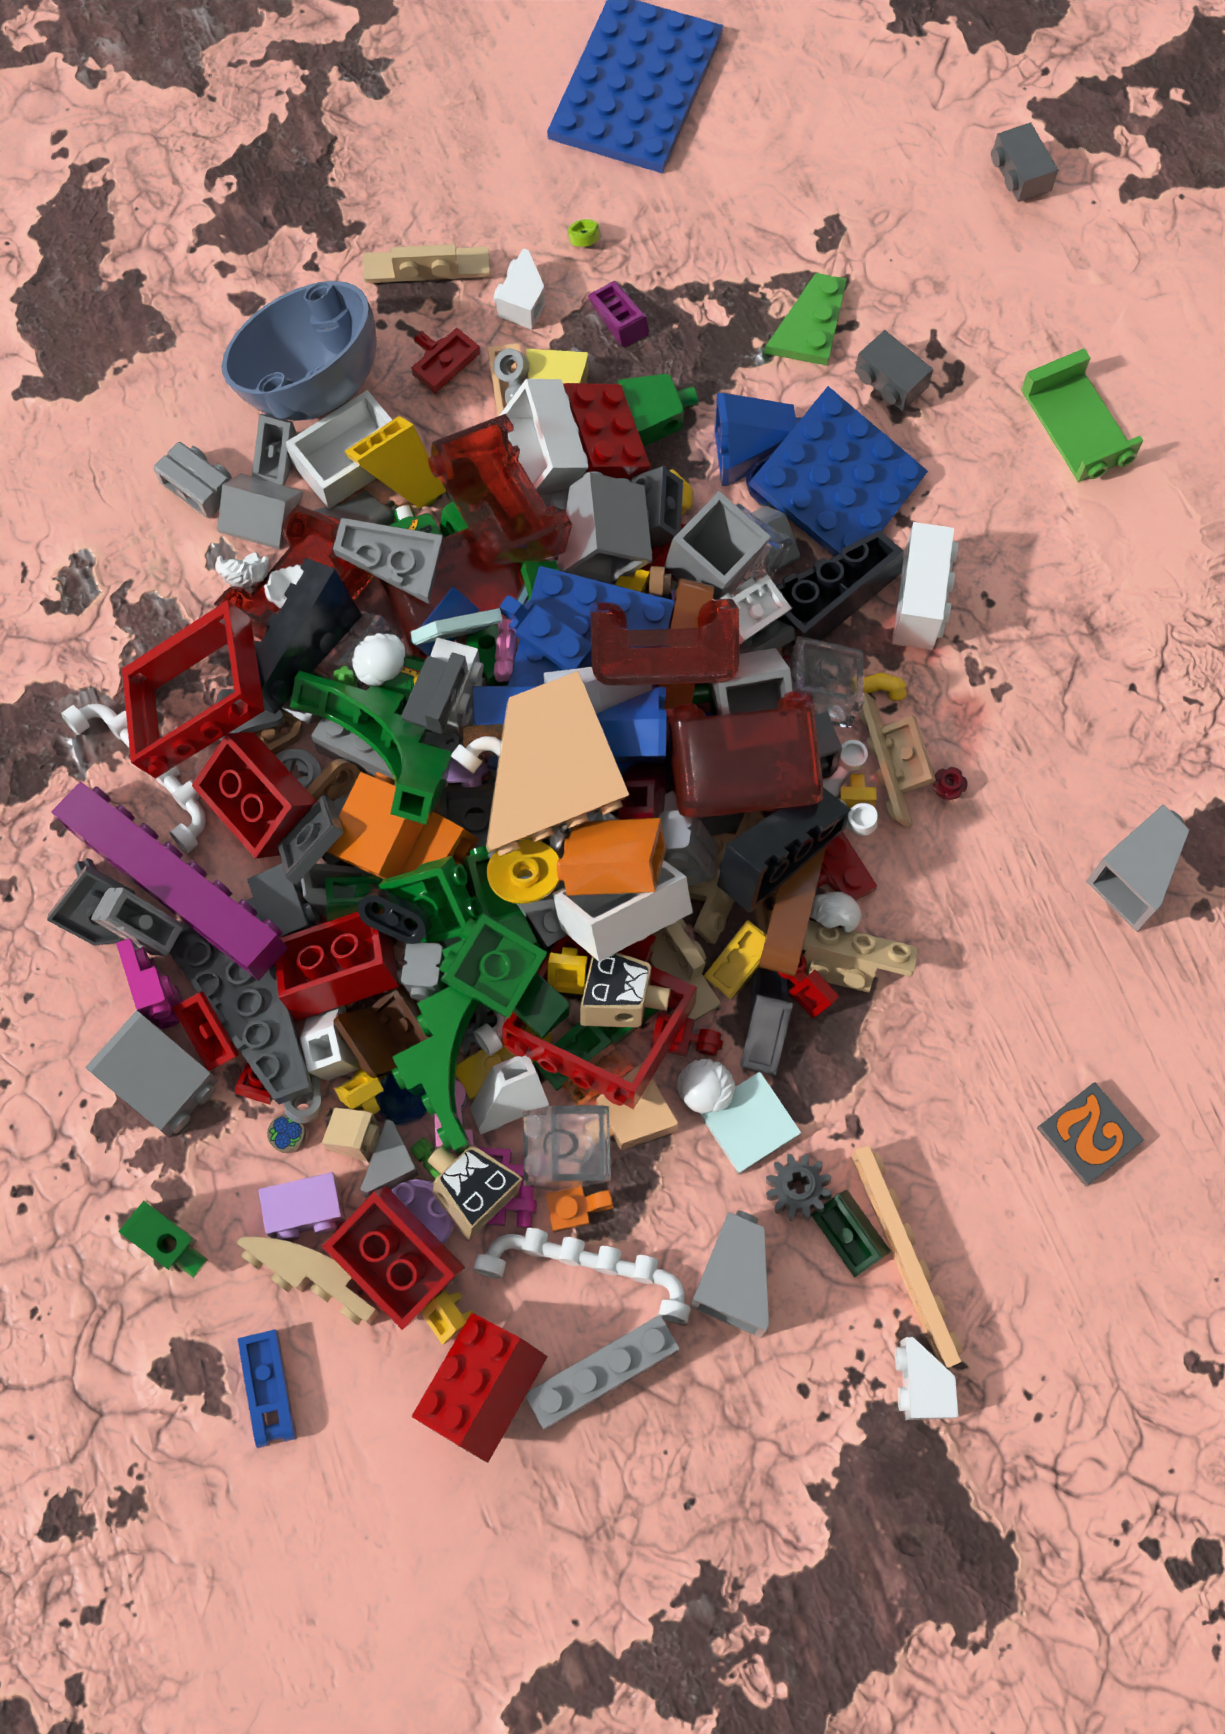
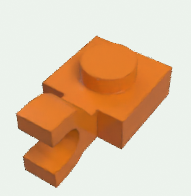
M579 1186L545 1194L554 1233L590 1225L588 1214L614 1209L609 1190L585 1197L583 1187Z

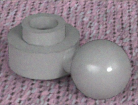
M512 348L502 350L494 361L496 376L509 384L505 392L507 404L522 385L521 381L527 376L529 370L527 357L522 352ZM517 362V369L512 373L511 367Z

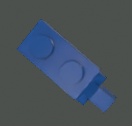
M507 595L499 606L501 614L512 621L509 624V628L515 632V636L563 670L578 669L593 648L594 644L537 604L534 605L527 600L523 605Z

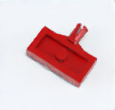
M457 327L445 338L435 342L423 331H420L419 335L416 334L414 342L426 352L411 367L412 375L436 394L481 354L480 346Z
M842 832L826 846L817 888L827 884L834 891L843 892L850 895L854 900H858L874 892L877 884L844 832Z

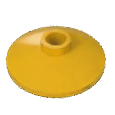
M524 839L518 842L520 848L513 852L499 856L496 851L489 860L487 878L491 889L500 898L518 904L532 903L545 898L557 887L560 881L557 875V861L559 857L549 845L541 841L534 842L533 839ZM523 876H530L528 879H520Z

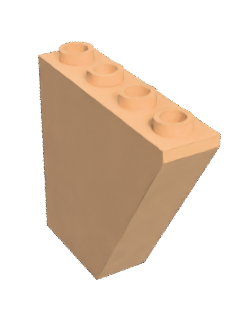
M579 671L514 695L508 699L486 842L488 853L497 851L499 856L519 849L518 842L532 837L534 842H538L554 835L552 828L564 823L567 824L568 829L589 821L587 814L599 809L602 815L623 807L621 801L629 796Z

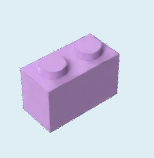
M333 1172L258 1189L265 1232L272 1239L277 1238L289 1242L299 1239L300 1232L313 1229L315 1234L328 1233L337 1230V1224L346 1221L339 1181Z

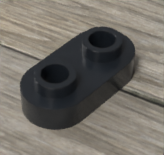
M383 889L370 890L358 904L359 916L365 924L406 944L419 943L430 931L431 920L423 908ZM377 903L383 905L385 909L380 908Z

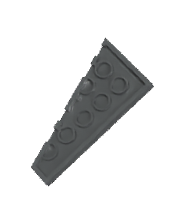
M254 898L245 900L258 912ZM258 913L255 917L261 921ZM184 924L169 953L189 979L196 992L204 991L232 1042L242 1053L272 1098L278 1104H282L313 1092L312 1082L307 1071L294 1018L279 999L276 965L274 964L258 981L191 927Z

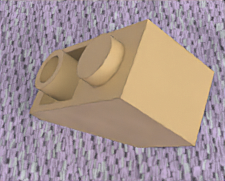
M334 1108L322 1144L329 1151L369 1163L381 1135V1127L370 1112Z

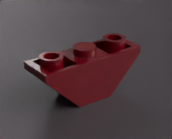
M665 762L640 763L628 767L622 778L629 796L621 801L623 807L618 809V820L659 818V814L664 811L667 766Z

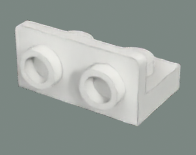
M766 575L757 582L750 578L736 589L738 593L732 598L727 593L712 604L715 611L709 615L708 623L712 624L719 619L739 646L792 608L770 577Z

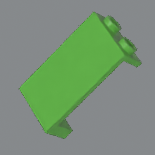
M1085 348L1028 371L1021 388L1022 393L1077 482L1087 478H1099L1108 469L1118 465L1119 467L1129 465L1137 458V453L1143 443L1141 436L1131 440L1126 439L1086 376L1085 371L1091 358Z

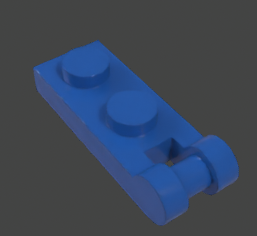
M275 1329L237 1338L256 1447L269 1446L270 1441L282 1438L284 1442L297 1439L278 1330ZM277 1411L279 1423L267 1426L265 1414Z

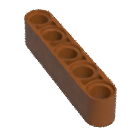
M680 578L676 590L657 687H666V701H664L667 718L666 746L672 748L678 747L681 738L686 733L714 594L713 585Z
M826 847L778 888L759 967L792 976L796 975Z

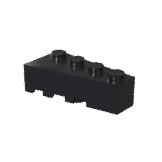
M879 530L841 549L840 554L828 560L823 558L813 563L812 568L798 575L793 573L783 578V582L776 585V587L792 609L778 618V620L794 627L795 640L791 643L805 655L902 573L904 550Z
M306 558L300 567L304 572L296 584L290 583L284 593L287 600L279 613H272L268 619L266 634L262 641L254 642L264 709L273 714H276L292 696L295 676L298 672L302 671L311 674L362 617L336 569Z
M819 783L808 791H802L794 800L726 844L723 860L719 864L720 874L717 886L750 913L845 830L848 814L851 809Z

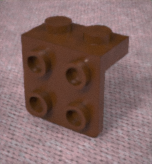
M399 984V987L389 990L372 1007L340 1013L333 1020L339 1030L340 1037L348 1044L358 1059L361 1069L371 1078L393 1074L392 1070L397 1068L392 1058L394 1055L432 1037V1034L426 1037L421 1029L417 1016L422 1013L403 984Z

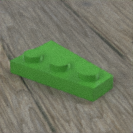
M815 273L767 343L765 354L828 366L847 279Z

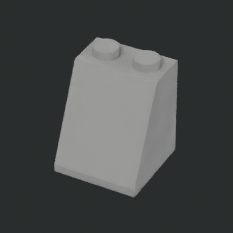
M588 472L570 486L557 564L559 571L614 585L619 575L629 576L652 561L644 485L632 483L625 478L616 479L604 476L600 472Z
M718 491L672 539L664 567L678 580L682 578L713 585L712 604H714L727 593L731 594L738 587L771 536Z
M776 648L707 660L711 694L728 751L799 738L790 668Z
M1165 805L1160 806L1102 858L1086 882L1138 932L1161 907L1190 829L1185 826L1184 820L1178 813L1169 810Z
M137 1010L85 1067L168 1138L173 1132H180L188 1124L191 1118L189 1114L198 1104L202 1105L210 1099L215 1091L214 1085L218 1082L206 1068Z
M737 1210L736 1215L728 1212L690 1307L761 1338L769 1325L765 1230L763 1226L757 1224L759 1219L749 1213Z

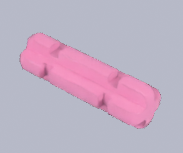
M503 618L500 621L501 623L498 624L499 634L496 643L494 675L498 682H509L516 656L517 637L515 632L509 628V624L512 621Z

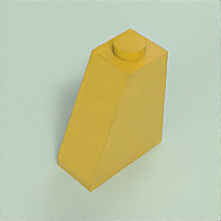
M401 416L396 417L344 451L349 459L418 509L433 504L438 496L446 492L414 424Z

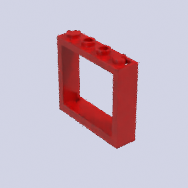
M229 600L223 602L122 668L130 760L133 765L155 779L265 711L251 617ZM228 643L234 692L160 738L155 690Z
M568 935L557 941L550 952L562 954L563 947L578 948V956L587 957V968H590L592 955ZM618 951V953L635 958L622 951ZM550 954L537 972L547 982ZM652 966L650 985L671 989L668 1007L675 1011L632 1083L526 1032L525 1029L528 1025L514 1012H512L502 1026L503 1045L516 1056L523 1057L525 1055L537 1061L548 1072H559L571 1078L577 1086L583 1089L591 1088L603 1094L607 1100L615 1105H626L634 1109L696 1003L697 987Z

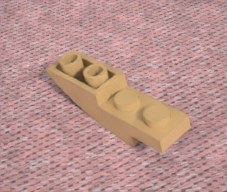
M241 1237L237 1241V1244L245 1249L241 1257L258 1270L264 1264L275 1273L270 1279L287 1292L292 1287H295L302 1293L312 1280L314 1284L310 1290L327 1303L333 1296L344 1305L340 1313L357 1326L362 1319L369 1325H372L380 1314L375 1308L351 1291L356 1282L335 1260L305 1246L280 1239Z

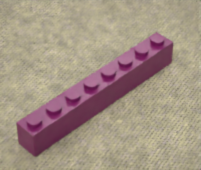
M80 781L51 811L68 831L256 980L259 981L288 949L280 938L283 931L269 919H266L264 922L257 919L255 916L258 912L243 899H240L237 903L230 898L233 893L219 880L216 879L213 883L205 878L208 874L193 860L188 864L181 860L183 854L170 842L167 841L164 845L157 841L159 836L145 823L138 826L132 822L135 817L122 805L119 804L114 808L109 804L112 801L111 798L99 787L95 786L91 790Z

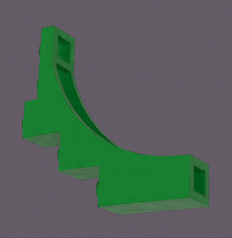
M299 671L295 676L290 707L337 723L371 746L385 761L395 781L396 789L390 814L426 825L447 783L452 761L451 754L453 752L424 744L427 729L402 720L401 710L404 694L373 685L368 690H363Z
M522 910L498 921L499 924L541 949ZM464 940L441 950L444 957L447 956L450 950L457 953ZM448 987L417 1003L422 1013L417 1016L419 1025L426 1037L431 1034L432 1037L394 1055L392 1058L397 1068L393 1069L392 1073L401 1090L407 1088L414 1096L424 1091L426 1092V1094L421 1096V1099L429 1115L433 1116L436 1114L442 1125L441 1128L437 1129V1133L446 1150L452 1148L453 1151L461 1155L472 1145L457 1115L455 1074L464 1034L480 1002L470 999L452 987Z

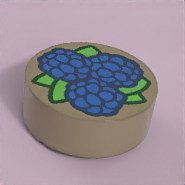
M286 1114L280 1115L270 1123L267 1137L270 1144L277 1151L293 1153L304 1144L306 1129L302 1123L293 1122Z

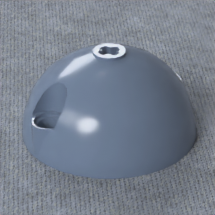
M324 281L309 284L278 297L251 316L231 339L222 361V374L225 381L243 401L260 412L278 419L293 421L310 420L335 411L347 403L360 390L374 364L377 337L374 316L367 297L357 286L341 281Z

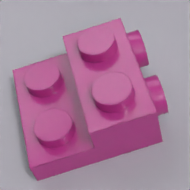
M131 938L117 942V948L136 1010L159 1029H166L177 1025L180 1021L172 1007L183 1001L177 985L173 986L168 975L163 976L159 972L154 959L148 957L144 947L138 948Z

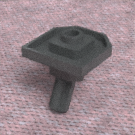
M86 858L83 861L76 862L74 867L77 878L49 912L47 921L94 946L120 942L123 938L94 922L91 918L108 888H125L133 894L135 892L97 871L93 860Z

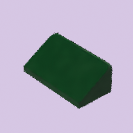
M378 876L325 878L327 921L358 912L360 900L370 890L380 889L379 884L384 879ZM377 903L380 908L385 909L383 905Z
M536 972L513 1012L543 1039L569 1016L570 1003Z
M848 1190L838 1193L826 1202L823 1213L814 1211L811 1214L854 1277L891 1252Z

